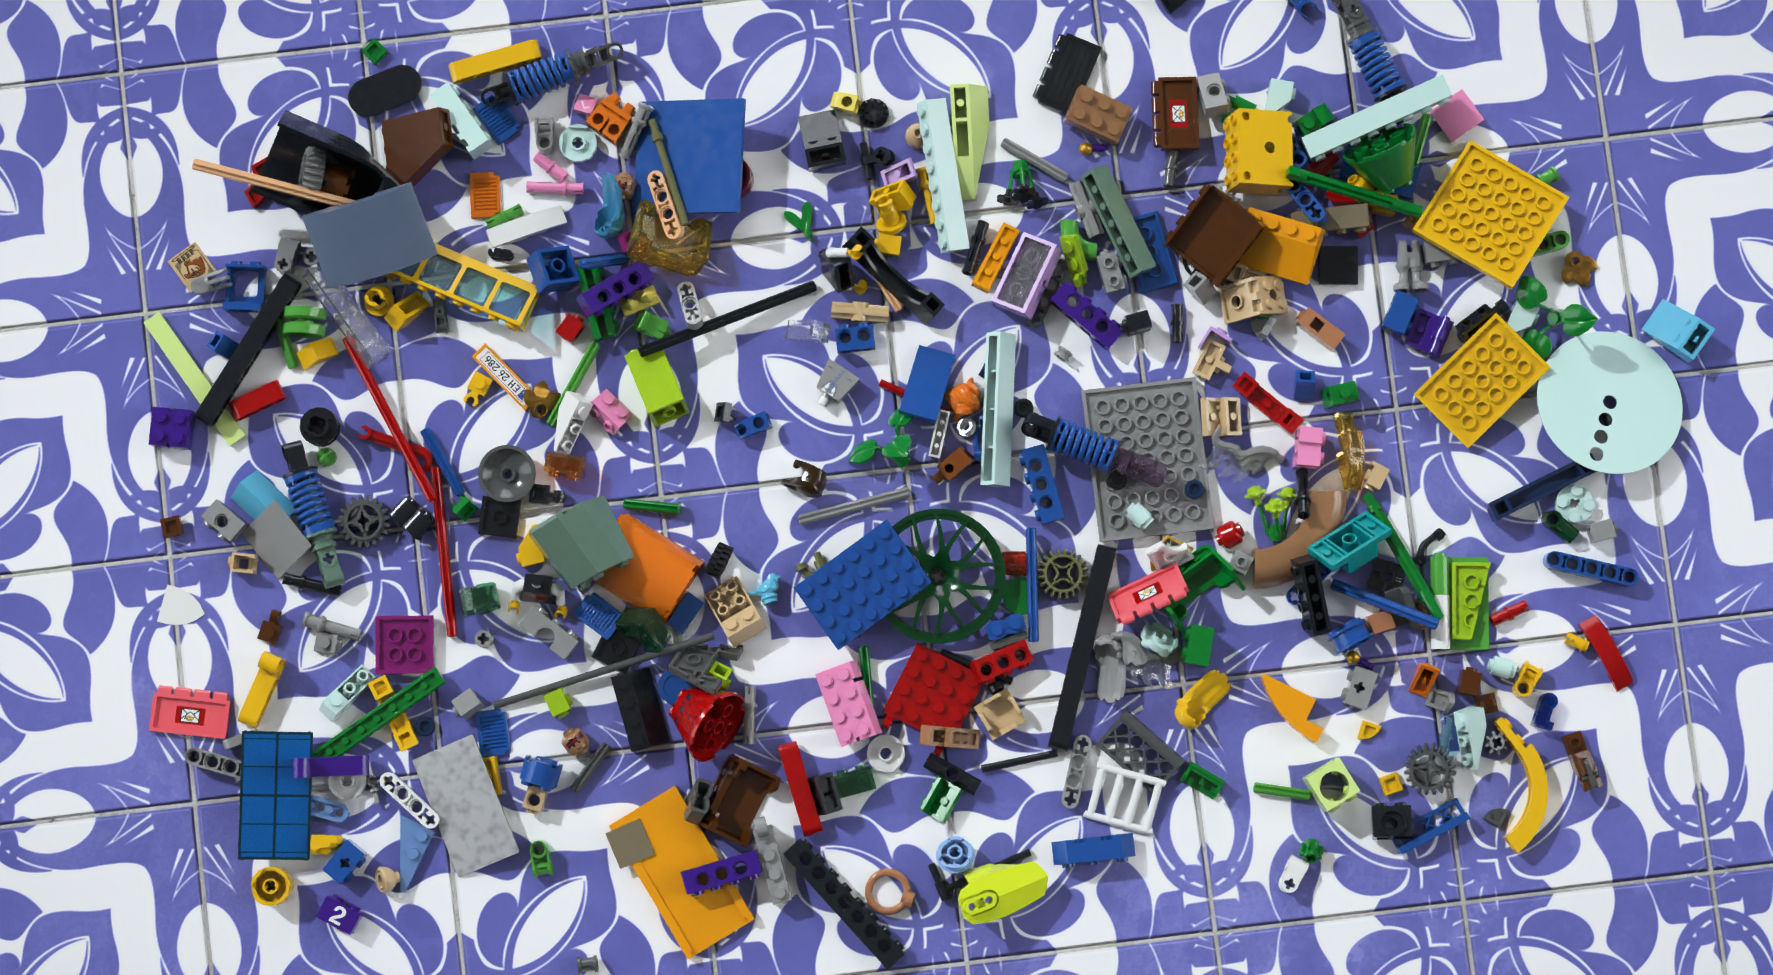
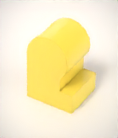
M833 92L830 108L858 116L862 100L858 95Z

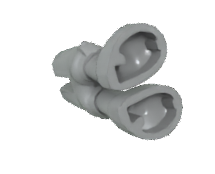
M1418 239L1411 240V252H1407L1406 240H1399L1397 263L1395 267L1400 276L1398 283L1393 285V292L1397 290L1404 293L1410 292V284L1408 282L1409 269L1412 273V293H1421L1429 290V284L1423 282L1420 276L1424 264L1421 258Z

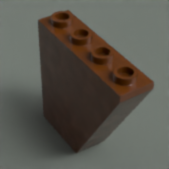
M436 107L381 121L387 164L386 170L402 185L412 182L414 187L454 147L449 109Z

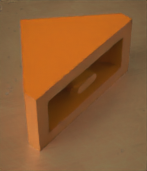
M1423 662L1418 663L1408 691L1427 698L1440 669Z

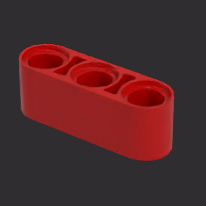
M275 380L230 401L228 405L235 420L241 421L285 400L286 395L279 381Z

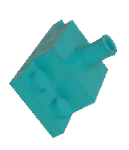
M1365 511L1307 547L1308 554L1317 558L1319 562L1333 572L1342 568L1347 573L1353 574L1355 571H1358L1359 567L1378 556V543L1391 536L1392 529Z

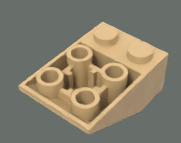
M737 576L704 594L734 648L767 629Z

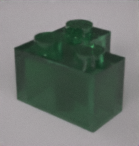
M625 608L614 623L622 638H637L645 652L660 653L671 638L655 608Z

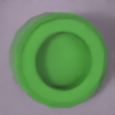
M322 448L317 454V460L320 465L330 467L335 464L337 455L330 448Z

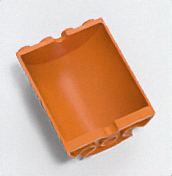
M621 513L617 522L635 557L628 561L629 565L621 569L618 566L604 572V577L596 581L592 579L591 581L662 626H665L705 561L631 514L626 513L624 515Z

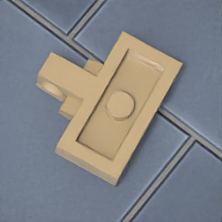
M1209 338L1192 373L1207 381L1210 380L1213 372L1218 374L1221 371L1229 375L1232 366L1225 363L1226 358L1222 357L1226 346Z

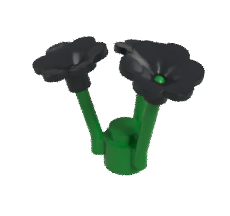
M1014 161L1013 169L1010 170L1008 189H1006L1004 195H997V202L1011 206L1018 205L1020 201L1021 203H1027V209H1038L1047 205L1049 198H1042L1036 192L1031 169H1028L1027 161ZM1014 177L1021 180L1020 187L1012 190ZM1026 177L1028 178L1030 187L1027 184H1025Z

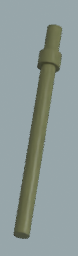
M650 119L648 122L652 132L651 138L653 143L656 144L681 225L687 226L689 222L663 144L662 132H659L656 119Z

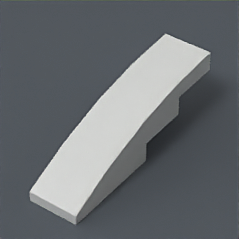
M561 205L487 229L486 234L491 247L496 248L527 239L529 236L546 232L548 229L565 225L567 220Z

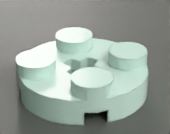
M574 124L569 126L560 135L559 148L563 156L569 161L582 163L592 159L597 150V138L587 126ZM577 139H580L583 143V146H580V148H576L573 145V142H576Z
M1578 484L1564 487L1557 493L1555 498V511L1560 512L1562 517L1570 523H1580L1586 520L1592 514L1595 507L1591 493L1585 487ZM1571 499H1573L1574 501L1577 500L1579 502L1577 504V509L1575 507H1570Z
M1153 623V625L1145 624L1140 633L1142 646L1157 652L1162 657H1168L1169 654L1175 651L1178 646L1177 637L1176 639L1172 637L1173 632L1169 628L1159 623Z

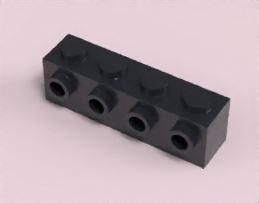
M1309 554L1291 559L1292 566H1290V571L1295 579L1294 590L1299 599L1297 605L1299 612L1302 614L1303 620L1301 625L1303 630L1313 637L1331 632L1318 559Z

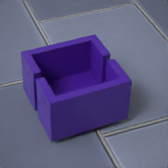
M152 407L148 445L159 448L192 450L195 412L187 409L173 408L172 410L170 408Z

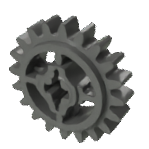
M359 495V501L352 497V504L345 502L347 509H340L344 513L343 516H338L343 522L337 525L344 527L340 534H347L344 539L346 541L352 538L351 545L353 546L358 542L359 548H362L364 543L367 548H370V542L377 546V539L384 541L382 534H389L385 530L386 527H391L386 521L392 518L385 516L389 509L382 510L385 504L381 502L377 505L378 498L375 497L371 501L370 495H367L366 500H364L362 495ZM366 506L374 508L378 516H370ZM359 508L357 516L350 520L353 512ZM363 517L369 520V522H366V526L360 523L364 520ZM379 523L377 530L370 535L372 527ZM351 527H359L363 537L354 534Z

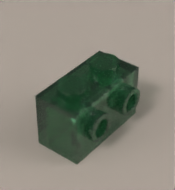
M866 763L855 766L854 771L848 772L847 769L836 771L837 775L834 776L840 798L877 789L871 766L867 767Z

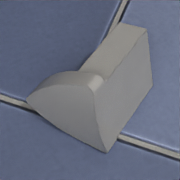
M1270 316L1269 319L1252 320L1250 324L1256 337L1263 342L1277 320Z
M1432 687L1424 705L1447 714L1455 703V695L1451 691L1446 692Z

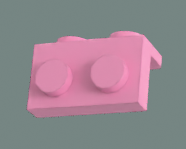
M605 389L591 402L593 406L589 412L590 416L596 419L613 436L634 416L608 389Z

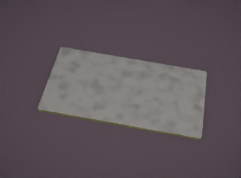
M469 735L413 759V764L428 802L440 815L441 821L438 827L458 877L520 852L474 735Z

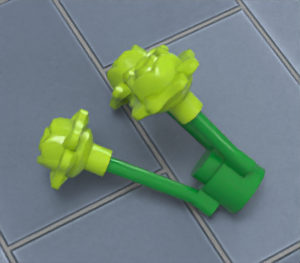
M1260 485L1248 488L1244 498L1254 500L1255 505H1257L1265 528V535H1269L1270 541L1284 540L1288 508L1291 506V501L1297 497L1296 490L1291 487H1283L1282 491L1277 493V496L1281 497V499L1272 498L1268 504L1264 505L1265 511L1272 513L1275 522L1270 524L1269 528L1261 505V497L1267 492V489H1261ZM1284 511L1281 525L1279 523L1280 513Z

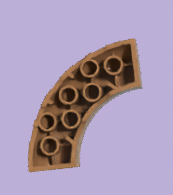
M1309 492L1311 498L1309 518L1302 520L1293 534L1283 542L1272 547L1254 549L1252 551V557H1254L1252 561L1253 589L1275 587L1294 580L1290 571V566H1292L1291 559L1307 555V547L1342 526L1347 505V492Z

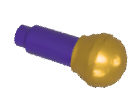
M1084 142L1079 146L1080 153L1085 156L1092 152L1108 150V145L1104 144L1091 145Z
M1352 650L1348 652L1346 658L1349 663L1359 664L1366 669L1373 670L1374 665L1360 657L1357 651Z

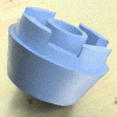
M960 836L948 837L947 840L939 845L936 852L938 865L943 870L955 875L964 873L972 865L975 857L972 845Z

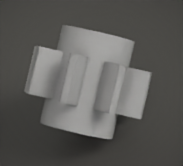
M1491 731V737H1484L1487 740V744H1484L1483 747L1489 748V754L1496 750V754L1500 755V749L1507 750V747L1504 745L1508 739L1502 738L1503 732L1496 735L1494 731ZM1498 739L1497 743L1499 746L1493 747L1494 743L1492 740Z

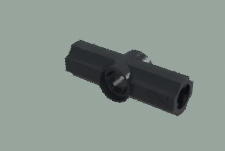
M932 752L923 766L972 795L975 794L982 781ZM950 768H954L958 772V776L955 779H949L947 776V771Z

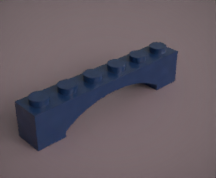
M1590 453V457L1595 460L1593 454ZM1573 461L1486 504L1485 507L1492 521L1495 522L1597 471L1583 467Z

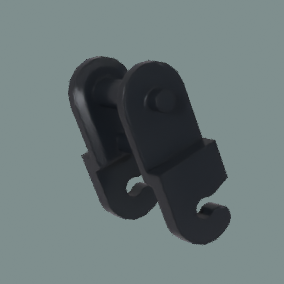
M491 248L488 249V255L493 260L511 261L514 258V254L509 249L495 248L494 252Z

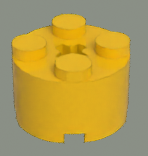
M265 867L259 870L252 878L251 889L253 897L257 902L265 906L282 904L292 895L294 880L290 873L282 867ZM275 882V885H274V886H275L276 888L270 890L271 885H270L269 883Z

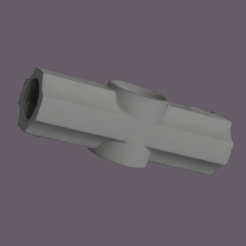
M1082 180L1069 185L1068 187L1075 202L1076 213L1079 220H1082L1088 238L1092 239L1104 234L1097 215L1098 212Z

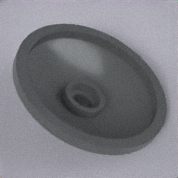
M501 445L491 449L482 458L478 468V479L483 491L492 499L500 502H514L525 497L532 489L536 479V468L530 455L523 449L513 445ZM511 472L512 476L511 478H506L505 474Z

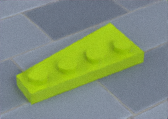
M1451 562L1452 640H1472L1491 562Z

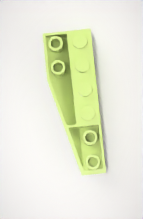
M970 83L950 84L952 141L962 201H971L976 198L990 124L987 86Z

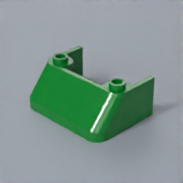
M1210 545L1201 546L1193 552L1194 559L1178 566L1189 589V592L1186 593L1187 597L1177 602L1172 599L1170 600V605L1162 608L1170 621L1184 635L1186 630L1181 622L1188 614L1185 606L1214 584L1218 588L1223 589L1235 583L1242 591L1246 590L1234 568Z

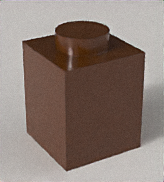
M1472 667L1460 670L1456 693L1474 697L1478 696L1482 673L1477 672L1478 669Z

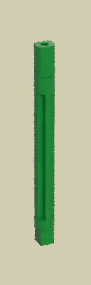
M1291 165L1286 170L1285 178L1417 219L1422 215L1423 206Z
M1371 492L1362 496L1367 505L1368 512L1392 529V535L1386 538L1385 541L1421 602L1426 605L1431 616L1439 620L1444 618L1443 613L1434 600L1433 593L1379 502H1376Z

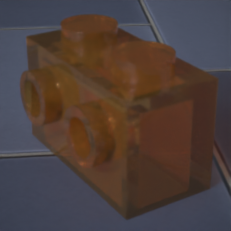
M547 451L544 471L550 477L559 478L560 475L567 476L568 480L578 481L579 478L584 479L587 460L583 457Z

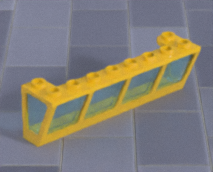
M436 243L434 244L438 252L437 255L385 275L386 278L393 281L398 278L400 282L407 285L414 283L418 285L417 289L428 293V290L435 292L434 296L445 300L446 297L452 299V303L459 307H463V305L471 307L470 311L480 315L481 312L488 314L487 318L495 322L502 320L508 329L515 332L525 330L540 295L534 284Z

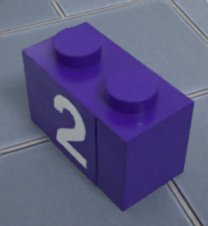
M336 894L326 896L316 917L352 935L364 913L360 912L361 908L352 903L347 905L343 902L344 899Z

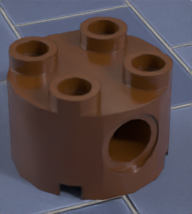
M331 162L323 178L324 185L320 191L350 199L348 194L349 191L354 190L356 184L354 179L357 170Z

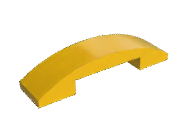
M386 675L367 683L379 705L396 694ZM406 712L388 723L401 752L419 744Z

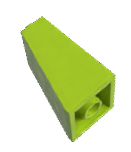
M634 349L624 355L655 428L690 413L664 350L641 357L638 349Z

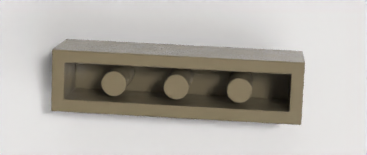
M1367 203L1323 208L1327 215L1326 224L1320 227L1326 230L1324 237H1327L1328 233L1345 235L1347 231L1355 230V233H1364L1366 229H1370ZM1315 209L1312 211L1315 217H1321L1316 213ZM1302 211L1291 212V219L1313 225Z

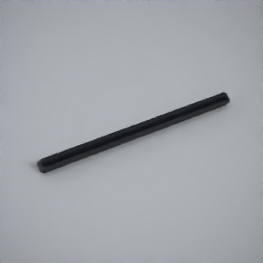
M809 281L703 322L702 327L697 330L686 328L639 346L638 352L641 357H645L815 292L817 290L814 281Z

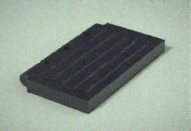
M1069 33L1066 36L1058 34L1054 47L1060 49V51L1052 49L1046 62L1052 68L1045 66L1039 79L1045 86L1037 84L1032 95L1039 99V104L1065 115L1077 88L1081 84L1087 85L1102 50L1101 46Z

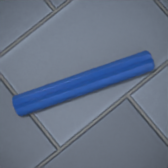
M423 429L420 433L456 496L465 493V490L431 429Z

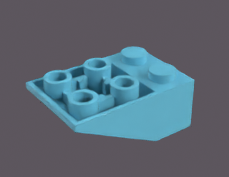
M1662 299L1641 330L1689 363L1698 355L1715 328L1699 317Z

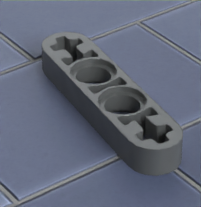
M1059 259L1057 265L1059 263L1063 264L1062 268L1064 269V271L1060 270L1057 277H1061L1060 280L1055 276L1050 278V280L1056 282V288L1053 290L1046 288L1042 295L1047 300L1060 287L1068 267L1063 259ZM1048 302L1047 306L1041 307L1038 305L1037 309L1040 311H1044V314L1040 312L1038 315V319L1040 321H1036L1034 324L1031 323V320L1026 318V323L1028 324V326L1032 328L1039 327L1042 324L1050 308L1051 303Z

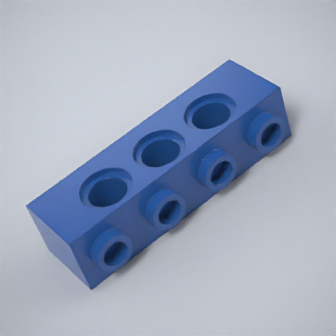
M1044 444L1021 450L1022 455H1019L1021 466L1026 468L1027 473L1024 474L1026 484H1030L1032 489L1029 495L1031 502L1036 503L1037 510L1034 512L1037 522L1041 521V524L1044 525L1064 519L1065 516ZM1038 462L1041 465V469L1035 472L1031 470L1030 464ZM1038 480H1043L1046 483L1044 490L1036 488L1035 484ZM1049 499L1052 504L1051 507L1043 508L1041 500Z

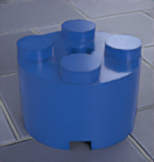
M527 754L519 777L521 784L526 786L538 785L540 786L539 789L548 792L551 789L557 788L563 764L557 766V761L541 756L532 759V755Z

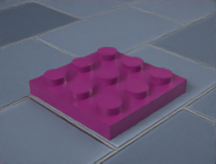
M434 615L375 616V674H425L434 667Z

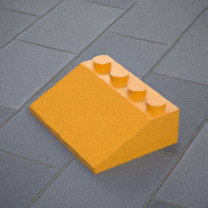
M1249 207L1248 211L1267 226L1238 264L1308 285L1326 230Z

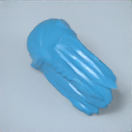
M608 172L606 174L602 173L603 205L597 211L598 217L594 222L595 234L605 239L617 236L623 229L624 224L621 187L618 185L615 176Z

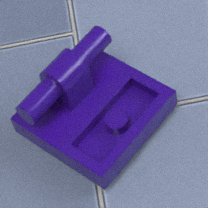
M1419 308L1403 344L1440 358L1454 322L1450 321L1451 318L1447 316L1440 317Z

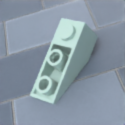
M361 664L322 701L319 711L333 723L368 687L367 683L373 681L376 677Z
M1469 706L1453 713L1462 767L1476 770L1479 766L1487 725L1484 708Z

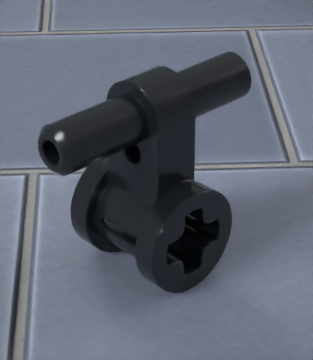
M861 142L859 144L862 155L860 160L861 165L864 166L866 180L874 178L871 165L878 163L883 166H890L894 163L895 154L892 150L878 147L873 155H869L867 143Z

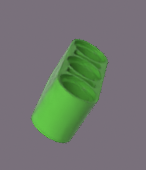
M1563 230L1548 233L1542 241L1545 243L1546 248L1542 250L1538 247L1533 257L1562 250L1570 242L1569 234ZM1556 236L1563 238V245L1556 242Z

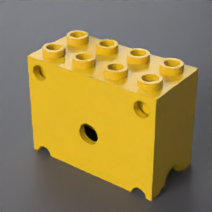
M1238 108L1225 118L1223 122L1226 137L1223 143L1224 149H1226L1224 184L1227 187V192L1280 196L1282 189L1293 187V183L1285 178L1286 170L1290 165L1293 166L1292 123L1288 121V117L1292 115V112Z

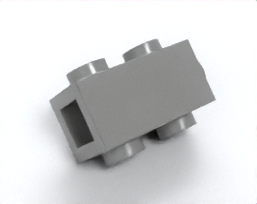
M1105 250L1100 252L1099 256L1096 257V263L1105 295L1124 291L1127 279L1125 274H1121L1120 267H1122L1120 257L1116 256L1115 251Z

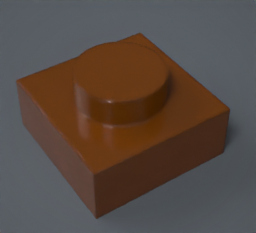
M180 515L160 519L165 539L184 534Z

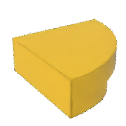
M1362 720L1357 739L1372 738L1380 731L1382 726Z

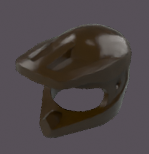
M795 459L793 467L795 469L801 468L804 474L801 477H795V480L782 479L781 485L797 491L806 497H821L826 486L827 474L812 464Z

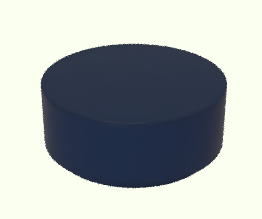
M1198 480L1189 481L1184 487L1185 495L1190 499L1200 498L1204 492L1203 484Z
M422 717L416 723V730L422 736H430L436 729L435 721L430 717Z

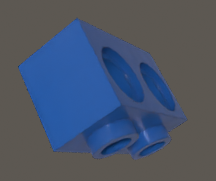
M869 322L858 323L856 327H850V324L839 325V328L835 329L837 354L875 350L873 325H869ZM867 332L870 338L867 341H862L859 338L860 333ZM843 334L850 335L851 340L848 343L841 342L840 337Z

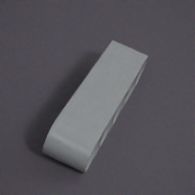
M190 748L185 753V760L190 765L240 779L241 760L201 748ZM194 751L199 753V759L196 762L191 758ZM215 756L218 759V764L212 767L210 759ZM231 762H234L237 766L233 773L228 769V765Z

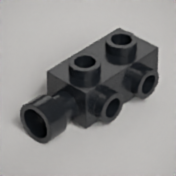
M1503 299L1497 301L1492 308L1487 304H1483L1455 325L1458 332L1456 334L1457 338L1462 343H1465L1495 313L1499 316H1504L1510 312L1509 306Z

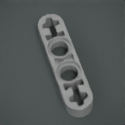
M1086 735L1077 736L1072 748L1061 797L1062 805L1068 809L1075 808L1080 799L1092 745L1091 739ZM1082 738H1085V742L1088 743V746L1083 748V752H1087L1086 756L1075 754V749L1077 751L1080 750V745L1077 742L1081 741ZM1075 757L1083 758L1084 765L1081 768H1076L1073 765ZM1073 775L1078 776L1080 779V783L1076 787H1072L1069 784V778ZM1067 787L1072 790H1078V794L1073 792L1075 803H1071V806H1068L1067 801H1065V797L1070 795V791L1066 792Z

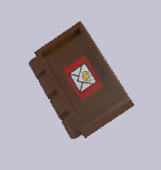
M1196 76L1158 77V81L1151 82V96H1158L1151 98L1152 113L1159 114L1152 116L1153 131L1159 132L1153 133V146L1161 148V151L1199 150Z

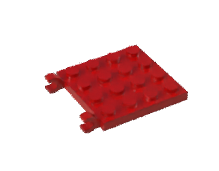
M917 642L882 711L887 716L881 726L889 729L893 719L896 718L921 731V725L961 728L983 683H977L972 670ZM936 746L933 753L940 756L944 746Z

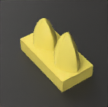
M654 285L642 291H636L635 295L627 300L624 297L619 299L625 317L660 304Z

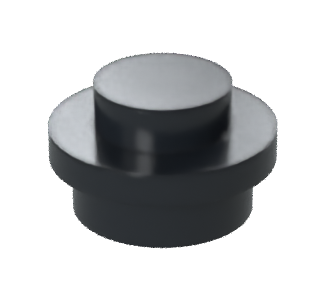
M1020 399L1016 402L1014 410L1017 416L1025 418L1028 413L1033 412L1034 407L1030 400Z
M1114 471L1108 477V484L1114 490H1121L1127 484V477L1121 471Z

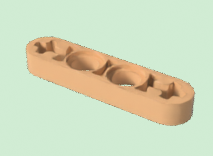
M657 170L652 171L648 175L647 180L664 232L669 239L680 240L684 236V227L681 225L666 175ZM656 176L660 177V179L658 180L659 185L654 182L656 180ZM662 192H666L667 198L664 202H660L659 195ZM668 209L673 211L670 219L665 218V212ZM673 227L678 229L676 231V235L672 234V232L674 231Z

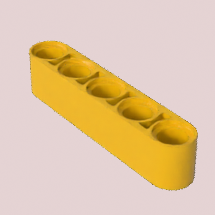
M534 39L450 63L448 67L453 84H461L531 64L535 61L538 62L542 59L538 41Z

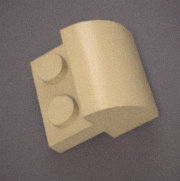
M1240 397L1200 398L1202 437H1212L1217 427L1222 430L1219 438L1242 436Z

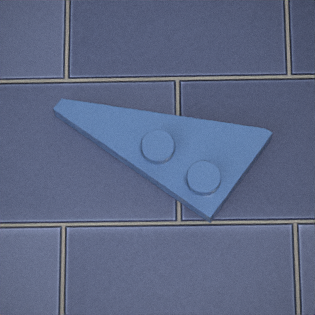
M404 815L400 817V891L406 893L436 831L426 828Z

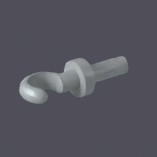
M371 775L367 778V785L372 787L370 793L373 794L375 805L380 804L378 797L380 790L376 788V784H370V779L376 778V776Z

